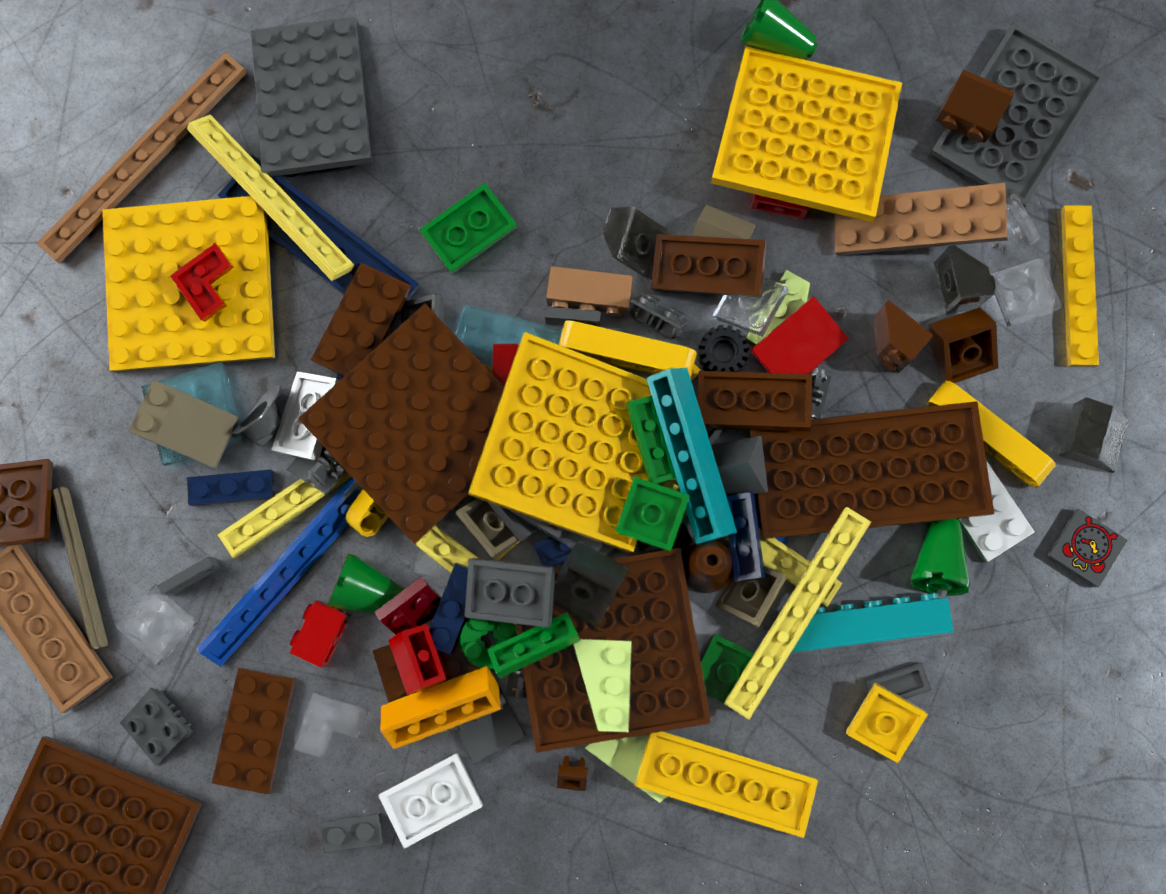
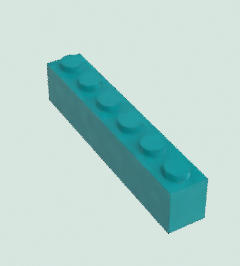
M671 368L647 377L680 492L690 495L686 512L696 544L736 533L737 530L688 368Z
M938 593L921 595V601L911 602L910 597L892 599V605L882 606V601L877 600L864 602L865 608L854 609L853 604L836 606V612L828 613L825 612V607L818 608L791 653L952 633L954 629L949 599H939Z

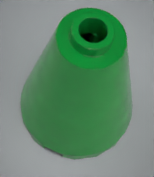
M760 0L753 12L750 23H747L740 39L746 45L799 59L811 58L818 46V43L815 42L816 35L779 0Z
M950 519L932 521L930 523L911 575V586L929 594L937 593V590H946V596L968 593L970 581L960 521Z
M348 553L327 606L333 609L375 614V611L405 588L357 556Z

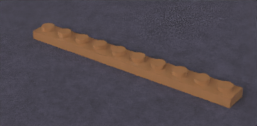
M224 52L36 244L60 264L103 220L102 210L114 209L189 133L187 130L189 122L204 117L247 73L245 69Z

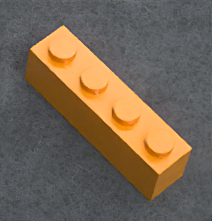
M488 666L392 701L381 706L380 731L394 750L501 710L499 685Z

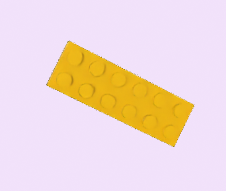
M662 731L648 735L634 786L804 838L818 779Z

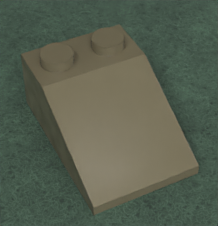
M152 380L128 432L216 469L239 417L170 386Z

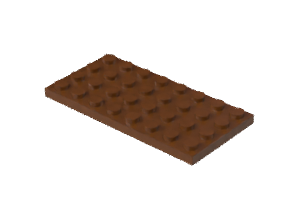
M977 401L811 420V431L749 429L750 437L762 436L768 492L757 494L763 539L829 533L845 507L871 521L868 528L994 514Z

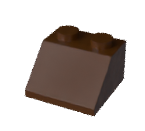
M963 69L948 92L935 121L941 123L948 130H957L966 134L973 141L985 143L994 132L1015 92Z
M889 299L873 317L877 356L882 359L881 363L891 371L896 370L898 373L913 361L933 336V334Z
M981 307L929 324V332L933 334L930 339V347L944 381L948 380L957 383L999 368L996 322Z

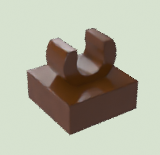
M569 756L564 757L563 765H559L557 788L586 791L588 768H585L584 758L580 757L579 766L576 767L569 765Z

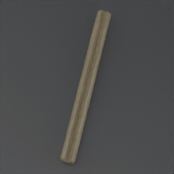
M59 487L52 490V497L90 648L97 650L106 647L108 641L70 492L66 487Z

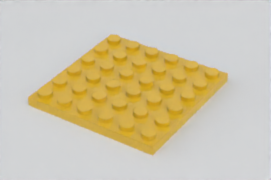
M746 46L711 184L873 223L877 214L902 83Z
M251 196L102 210L109 371L123 372L275 358L267 213ZM216 243L234 268L212 283L227 306L204 322L200 320L170 275Z
M524 332L468 495L628 553L634 552L637 540L616 533L615 530L634 476L648 481L626 407L628 401L652 396L647 379Z

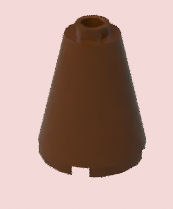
M693 539L682 549L681 555L686 583L691 589L702 593H712L722 589L729 583L733 576L731 552L725 543L719 539H713L696 544L695 539ZM707 557L714 561V566H710L707 563Z

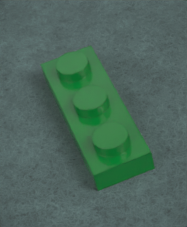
M652 396L628 401L626 407L648 481L659 484L677 479Z
M568 612L553 618L552 626L550 627L536 626L487 649L494 670L500 679L579 642L580 638Z

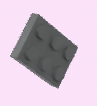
M478 558L469 559L465 617L540 627L552 626L556 567Z

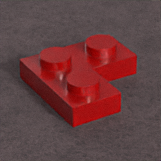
M214 243L170 276L200 320L206 322L227 306L212 283L232 270L234 266L220 246Z

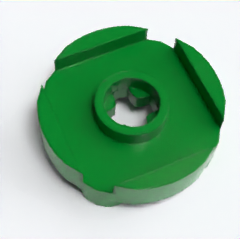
M470 618L465 622L459 634V646L467 661L477 668L488 666L489 669H494L487 651L489 648L485 647V642L481 641V636H486L488 632L492 633V637L496 639V642L490 645L491 648L517 636L514 623Z

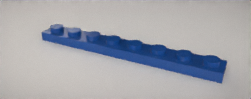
M352 477L197 647L201 655L221 667L349 525L346 522V513L363 490Z

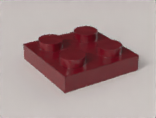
M420 577L374 613L388 629L397 635L402 631L421 626L433 619L442 597Z

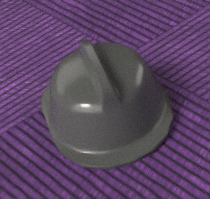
M280 385L272 387L261 397L248 416L233 430V434L242 432L259 446L265 445L276 435L281 422V414L274 401L281 390Z

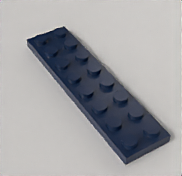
M252 155L253 160L261 167V161ZM281 176L271 177L354 264L352 271L331 281L267 214L268 236L342 295L345 294L360 263L409 284L412 289L403 306L420 287L419 283ZM234 178L218 194L220 199L250 196Z

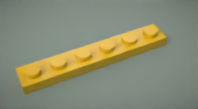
M1064 205L1061 208L1067 367H1096L1099 365L1092 206Z

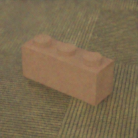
M551 266L546 297L547 305L555 308L606 312V315L611 317H622L623 314L628 315L633 276Z

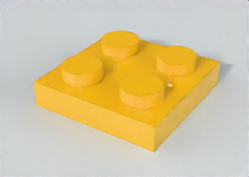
M874 683L848 726L846 733L855 740L899 763L928 714L920 707Z

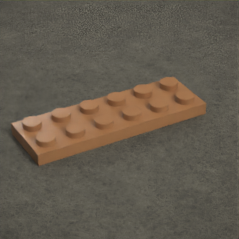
M1005 183L881 195L876 218L873 223L835 214V253L837 256L1008 240Z
M21 544L12 545L1 550L0 624L60 713H66L113 677L96 652L90 648L88 640Z

